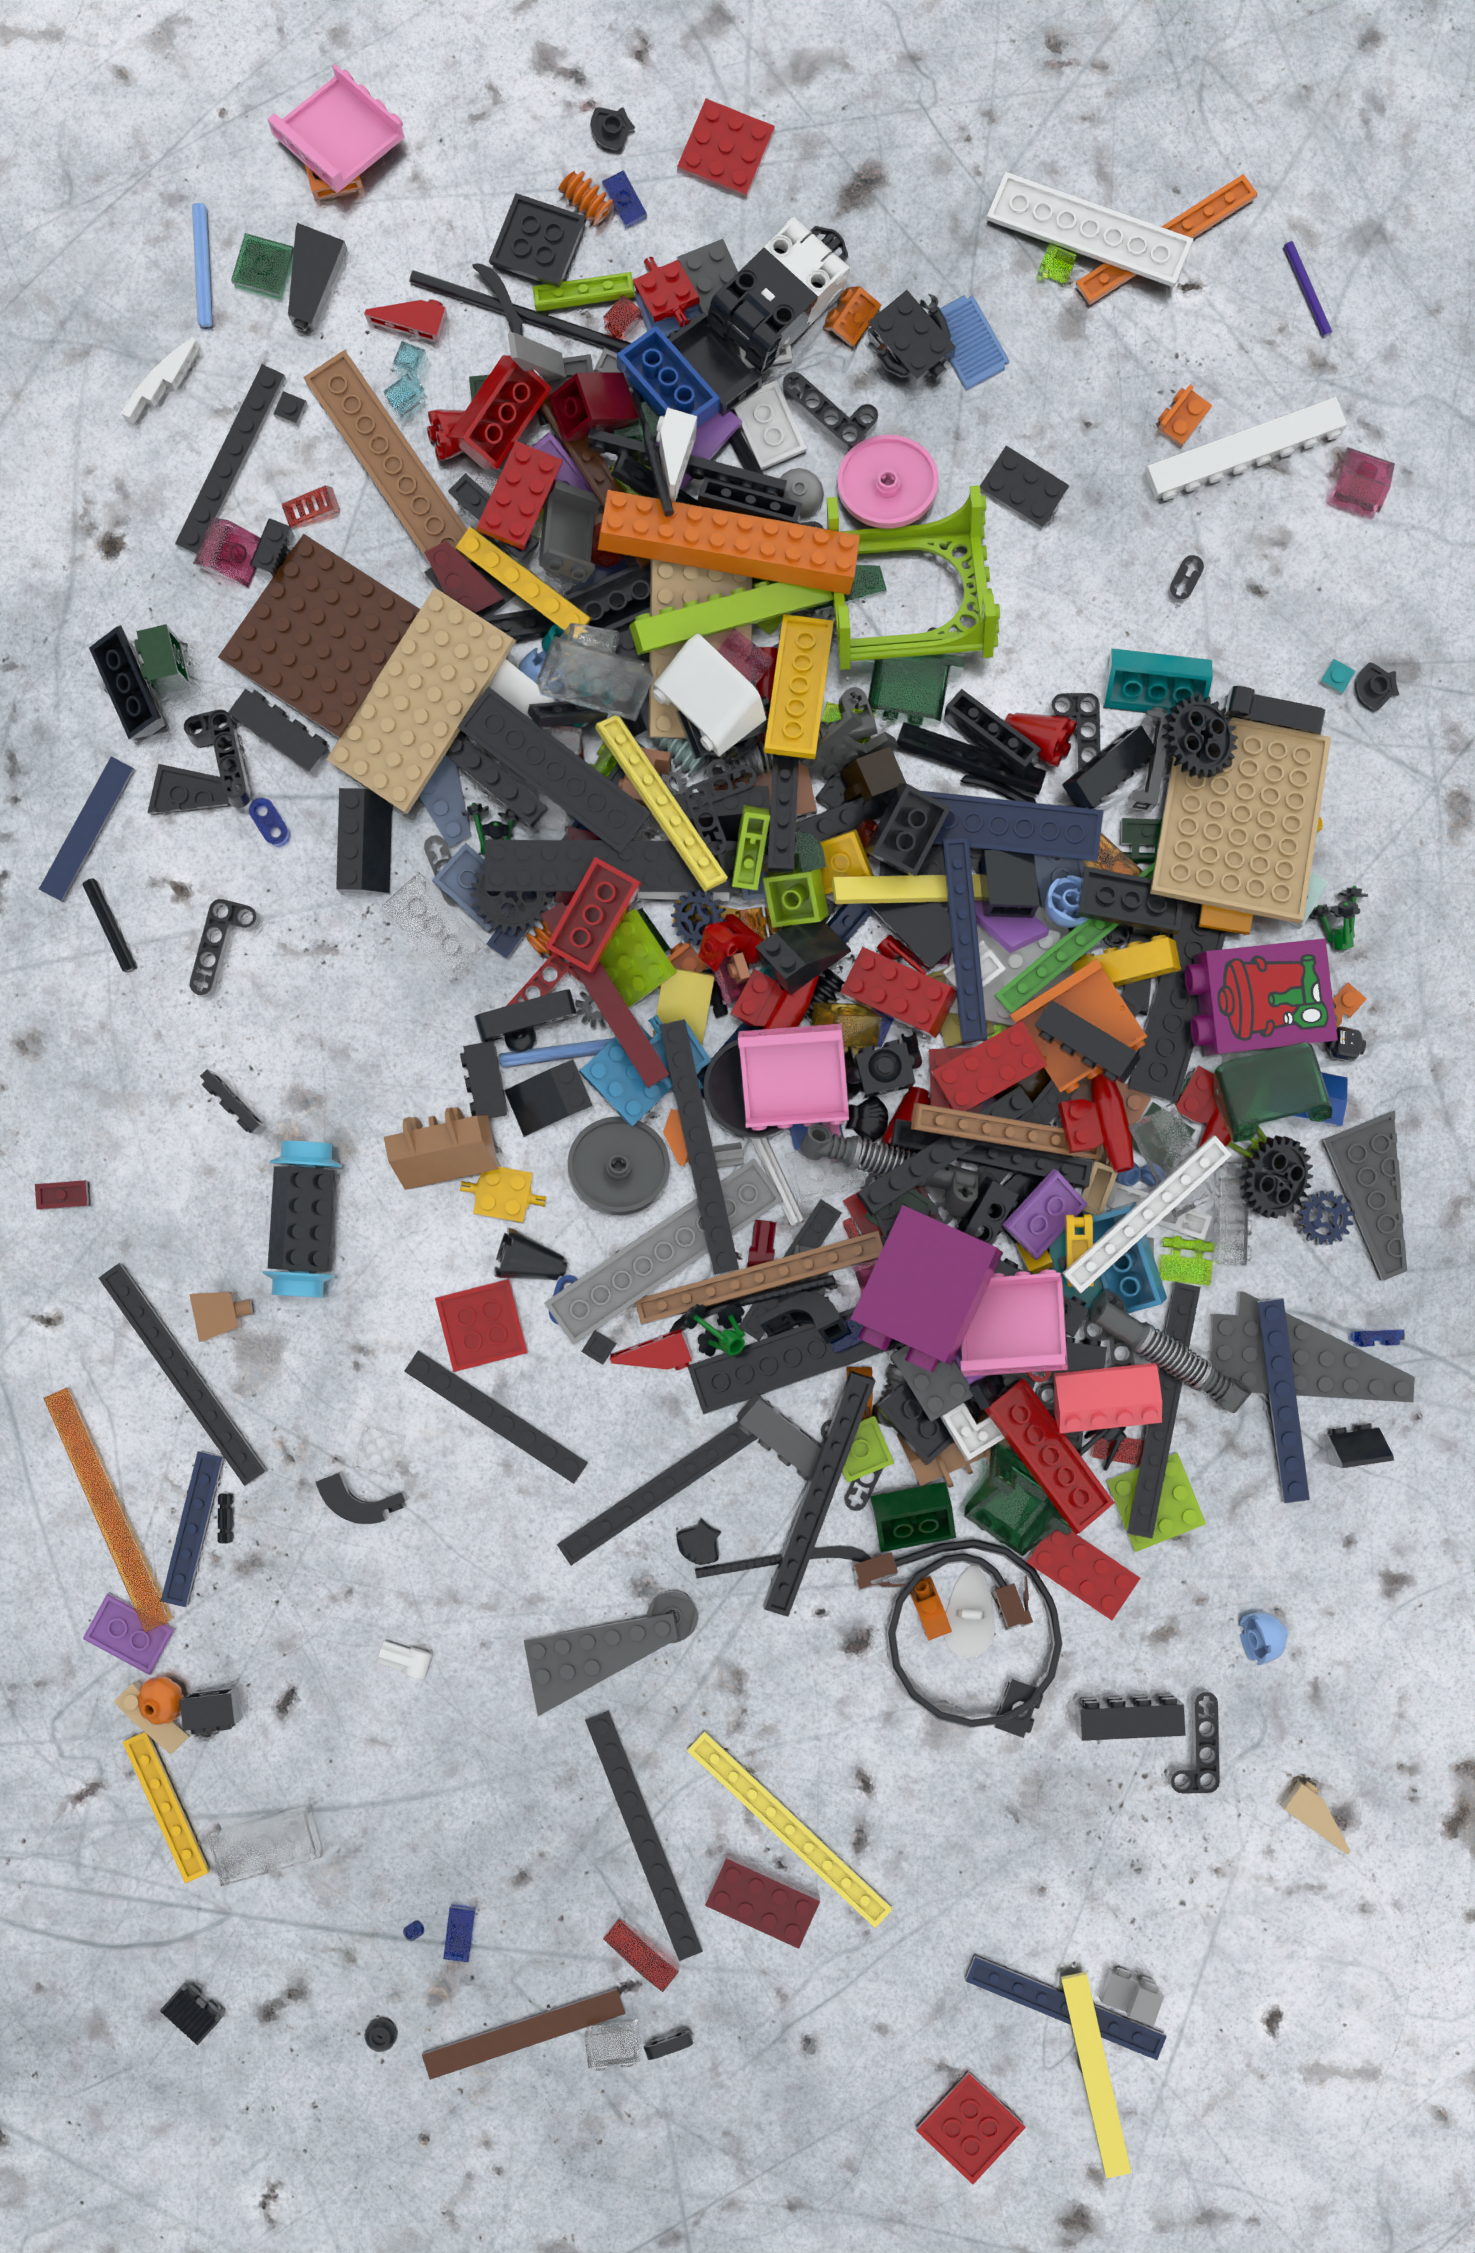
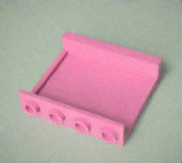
M334 64L332 68L335 76L283 119L274 113L267 120L272 135L338 193L405 137L401 119L395 113L391 114L388 112L381 100H375L370 96L367 88L362 84L358 85L347 70L342 71Z
M842 1024L739 1031L738 1045L741 1058L746 1128L752 1127V1130H764L767 1126L775 1125L778 1128H790L793 1124L802 1123L803 1126L809 1127L812 1124H818V1122H829V1124L837 1125L844 1123V1120H849Z
M1043 1270L1040 1272L1041 1274L1033 1275L1025 1271L1016 1272L1015 1276L1005 1277L1001 1273L993 1274L962 1342L961 1372L964 1377L1068 1370L1063 1279L1061 1273H1056L1055 1270Z

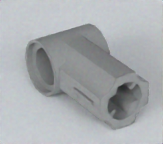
M741 1142L713 1146L717 1168L744 1164Z

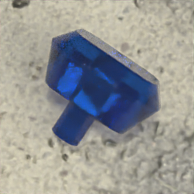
M417 1921L408 1925L403 1930V1935L408 1941H414L424 1933L423 1926Z

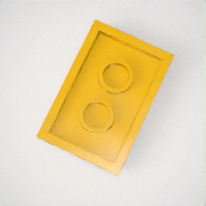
M857 830L820 841L795 851L794 868L820 866L825 894L833 892V877L874 876Z

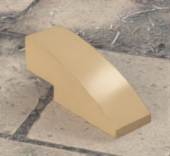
M1103 1145L1101 1146L1100 1160H1093L1089 1187L1084 1188L1081 1195L1088 1204L1083 1211L1094 1215L1104 1212L1118 1174L1114 1173Z

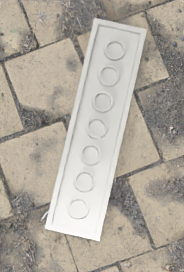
M1005 172L987 214V221L1174 288L1193 244V238Z

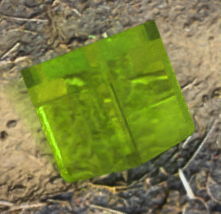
M1049 244L1039 267L1038 275L1065 285L1077 255Z

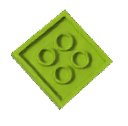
M636 908L625 915L600 960V963L628 1008L634 1006L678 973Z
M1178 1452L1168 1456L1153 1539L1127 1534L1134 1552L1206 1524ZM1139 1467L1106 1480L1126 1533Z

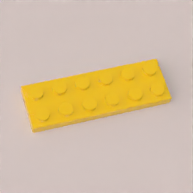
M783 614L764 753L815 759L834 621Z

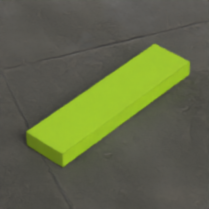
M632 272L564 281L560 288L549 284L532 286L536 311L635 297Z

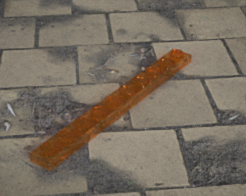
M64 1388L44 1397L43 1399L144 1632L170 1622L69 1388Z

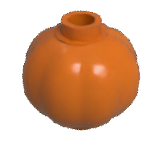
M167 1677L151 1678L145 1681L138 1695V1707L141 1716L154 1725L169 1724L175 1721L181 1713L179 1700L184 1697L181 1687Z

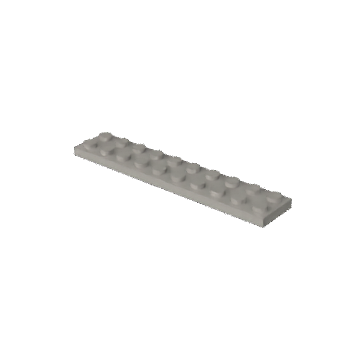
M755 1158L720 1181L732 1235L783 1201ZM697 1198L544 1302L573 1345L708 1253Z

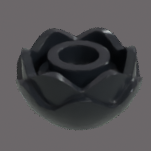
M533 1028L505 1035L504 1039L510 1050L520 1053L532 1048L536 1041V1034Z
M376 2019L365 2029L364 2038L371 2050L385 2052L395 2044L397 2033L390 2021Z

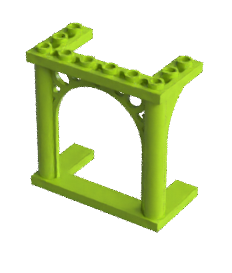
M980 485L970 486L969 497L964 505L953 514L941 520L927 524L889 529L874 528L839 531L837 497L827 498V529L860 535L858 554L902 550L931 552L947 560L957 570L964 587V598L958 612L949 622L935 630L916 634L850 639L848 606H845L844 594L832 592L840 670L850 669L851 661L982 651L983 658L993 657L994 647H998L997 633H999L1000 605L995 604L992 588H987L986 583L990 582L989 567H984V561H987L986 545L982 546L981 540L985 539L984 525H986L985 511L987 510L986 495H981ZM947 545H949L947 550H942L940 548V546L947 547ZM966 547L968 551L963 557L955 558L952 556V552L956 548ZM968 562L969 569H964L962 564ZM972 585L974 587L970 589L967 586ZM973 605V611H969L967 606ZM969 617L976 624L968 628L960 622V619ZM952 627L957 628V630L950 632Z

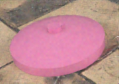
M879 435L861 441L845 455L838 471V493L846 510L862 523L877 528H898L920 519L931 508L937 496L939 477L934 459L919 443L903 436Z

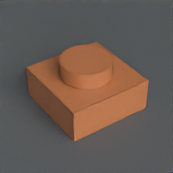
M743 952L733 955L729 959V964H727L729 975L732 979L735 978L737 984L746 982L751 976Z

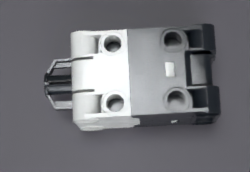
M796 217L791 218L776 236L727 284L723 285L716 292L710 303L706 323L722 338L728 335L745 351V359L761 374L764 373L789 345L828 307L838 300L844 291L843 288L848 273L851 270L845 263L848 259V252L844 239L836 230L814 226L809 230ZM819 234L826 235L822 240L817 237ZM841 248L842 253L837 256L834 252Z

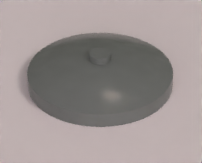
M608 1117L595 1121L578 1134L569 1151L567 1170L573 1190L586 1205L596 1211L609 1215H629L647 1208L662 1194L669 1177L670 1160L663 1140L651 1127L641 1121H637L630 1127L622 1117Z

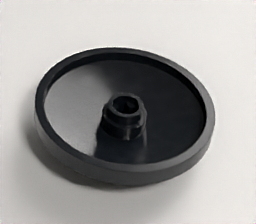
M738 1039L724 1046L709 1063L704 1078V1097L712 1117L728 1132L749 1139L770 1137L786 1129L778 1128L777 1125L767 1126L764 1130H752V1127L746 1128Z

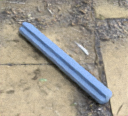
M194 203L192 205L197 320L200 327H210L212 325L207 209L204 203Z
M613 1038L528 1049L520 1053L515 1051L500 1053L499 1061L502 1067L596 1055Z

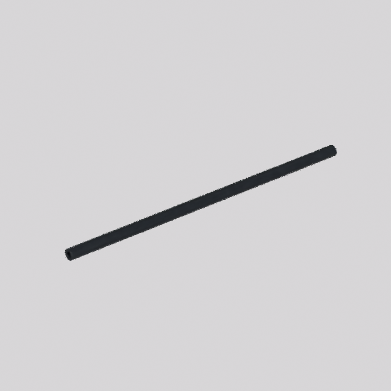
M415 270L411 272L410 283L505 314L499 299ZM512 303L518 316L524 321L617 352L622 351L631 344L630 342Z

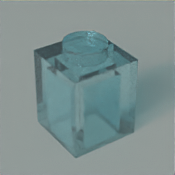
M401 341L393 361L395 372L419 381L428 360L426 351Z
M408 373L383 391L386 399L400 418L425 400L422 394L425 389L416 377L412 380Z

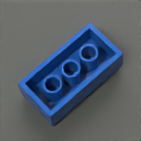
M657 325L617 353V369L624 373L625 378L659 417H665L667 408L697 416L698 428L720 412V397Z

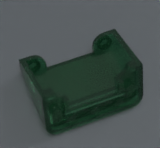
M1298 1043L1227 1061L1215 1069L1213 1097L1233 1143L1251 1140L1258 1132L1259 1124L1304 1112H1306L1308 1119L1311 1121L1322 1122L1332 1118V1106L1315 1051L1310 1043Z

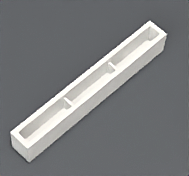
M1334 397L1148 465L1145 475L1155 500L1159 498L1168 500L1177 496L1178 491L1184 489L1187 492L1193 491L1201 487L1200 483L1208 480L1210 483L1220 481L1227 473L1233 472L1236 475L1246 471L1249 465L1255 463L1257 466L1264 465L1271 461V457L1279 454L1281 457H1286L1293 454L1295 449L1304 446V449L1313 447L1319 443L1318 440L1326 437L1328 440L1335 439L1342 435V431L1347 426L1338 399Z

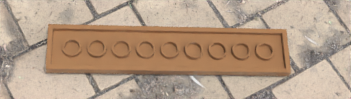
M343 350L304 376L305 382L422 554L425 556V551L447 541L469 563L473 562L455 548L468 529L347 352Z

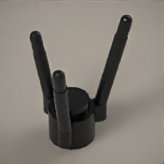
M1126 1427L1090 1430L1084 1435L1085 1439L1090 1438L1094 1434L1096 1435L1078 1453L1082 1456L1101 1438L1108 1442L1116 1440L1103 1467L1107 1471L1121 1442L1127 1437L1124 1433Z

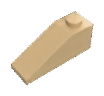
M137 1680L113 1702L133 1723L168 1753L172 1754L190 1735L183 1731V1728L176 1720L169 1724L154 1725L141 1716L138 1707V1695L142 1684Z
M1297 1781L1280 1806L1348 1855L1351 1850L1324 1799L1318 1795L1320 1790L1308 1781L1305 1785Z

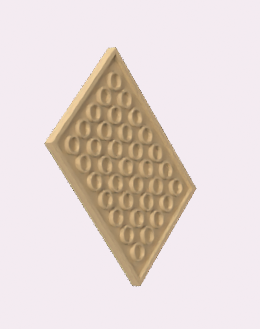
M1232 717L1229 726H1236V729L1231 732L1232 735L1238 737V739L1232 741V744L1236 745L1237 749L1231 751L1235 758L1229 760L1230 766L1224 768L1222 773L1210 778L1198 779L1197 775L1190 777L1189 771L1181 772V764L1174 766L1176 758L1173 756L1150 894L1302 924L1331 737Z

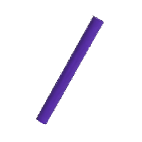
M1290 241L1284 244L1285 250L1323 337L1328 336L1333 331L1294 242Z

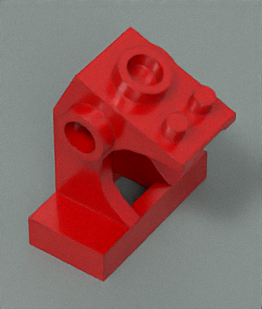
M727 914L725 917L727 919L726 922L711 923L705 927L698 958L715 972H717L726 956L730 957L735 953L743 952L745 960L750 964H756L759 960L755 947L763 942L764 939L734 914Z

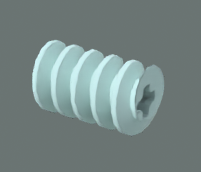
M656 738L652 745L660 742L658 746L659 751L667 749V752L671 753V757L675 756L673 764L678 765L682 763L680 768L682 772L690 769L688 773L689 778H692L706 762L705 756L694 759L687 739Z

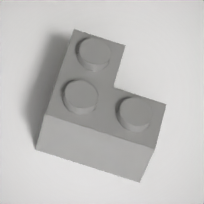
M1109 1968L1099 1996L1101 2003L1125 2011L1129 2018L1154 2027L1164 1999L1159 1987L1155 1985L1156 1982L1143 1976L1141 1980L1131 1977L1132 1973L1122 1968H1117L1116 1971Z

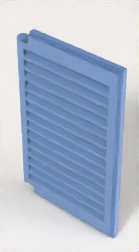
M963 295L940 308L947 320L951 334L950 341L956 346L955 356L950 360V363L966 391L1006 369L1004 364H1008L1010 360L973 295L968 299Z

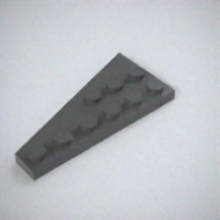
M1394 1110L1323 1139L1382 1281L1407 1271Z
M675 1613L525 1639L524 1646L537 1715L544 1714L677 1640L679 1634Z

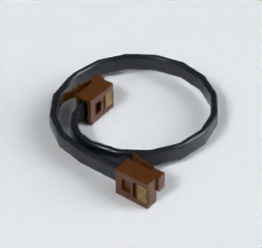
M977 1539L941 1543L894 1559L892 1552L853 1565L852 1572L856 1580L858 1592L870 1587H905L894 1603L887 1631L891 1667L908 1697L937 1720L967 1728L1004 1724L1033 1707L1055 1678L1063 1645L1057 1608L1036 1569L1009 1548ZM974 1548L1003 1556L1029 1576L1046 1606L1053 1641L1046 1676L1028 1701L1001 1716L968 1719L940 1711L915 1691L900 1665L896 1630L904 1601L921 1579L941 1567L961 1562L975 1565L989 1574L998 1587L991 1594L1004 1630L1007 1631L1020 1625L1024 1627L1033 1623L1028 1608L1027 1575L1024 1576L1025 1591L1023 1592L1025 1611L1015 1583L1007 1585L997 1568L981 1557L966 1553L946 1555L918 1571L907 1585L892 1584L890 1582L872 1583L895 1576L898 1573V1567L942 1552Z

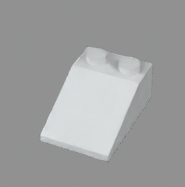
M667 408L665 417L660 416L658 421L656 442L660 443V459L671 501L675 502L696 439L697 416Z

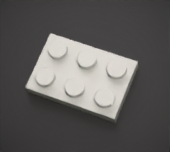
M777 380L762 386L761 389L734 408L736 416L742 420L741 427L761 470L807 451V447Z

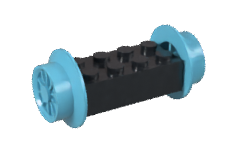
M281 1141L280 1157L269 1161L270 1164L287 1165L274 1166L267 1269L288 1270V1272L262 1271V1274L272 1279L271 1295L323 1298L324 1282L335 1278V1275L309 1274V1271L328 1272L334 1170L317 1169L316 1167H342L341 1164L332 1160L333 1144Z

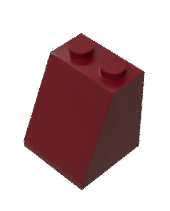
M623 372L576 373L548 396L564 443L588 437L590 428L613 433L625 430L639 419Z

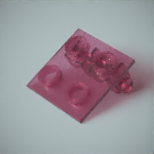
M735 628L718 649V652L749 682L754 681L755 684L758 683L775 660Z

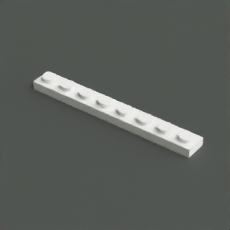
M1216 1136L1209 1138L1062 1273L1063 1276L1078 1293H1082L1232 1154Z

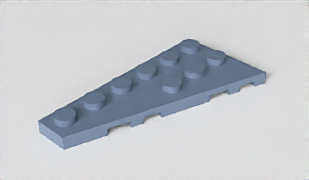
M445 755L419 797L449 848H452L472 835L468 816H463L461 813L466 811L457 765Z

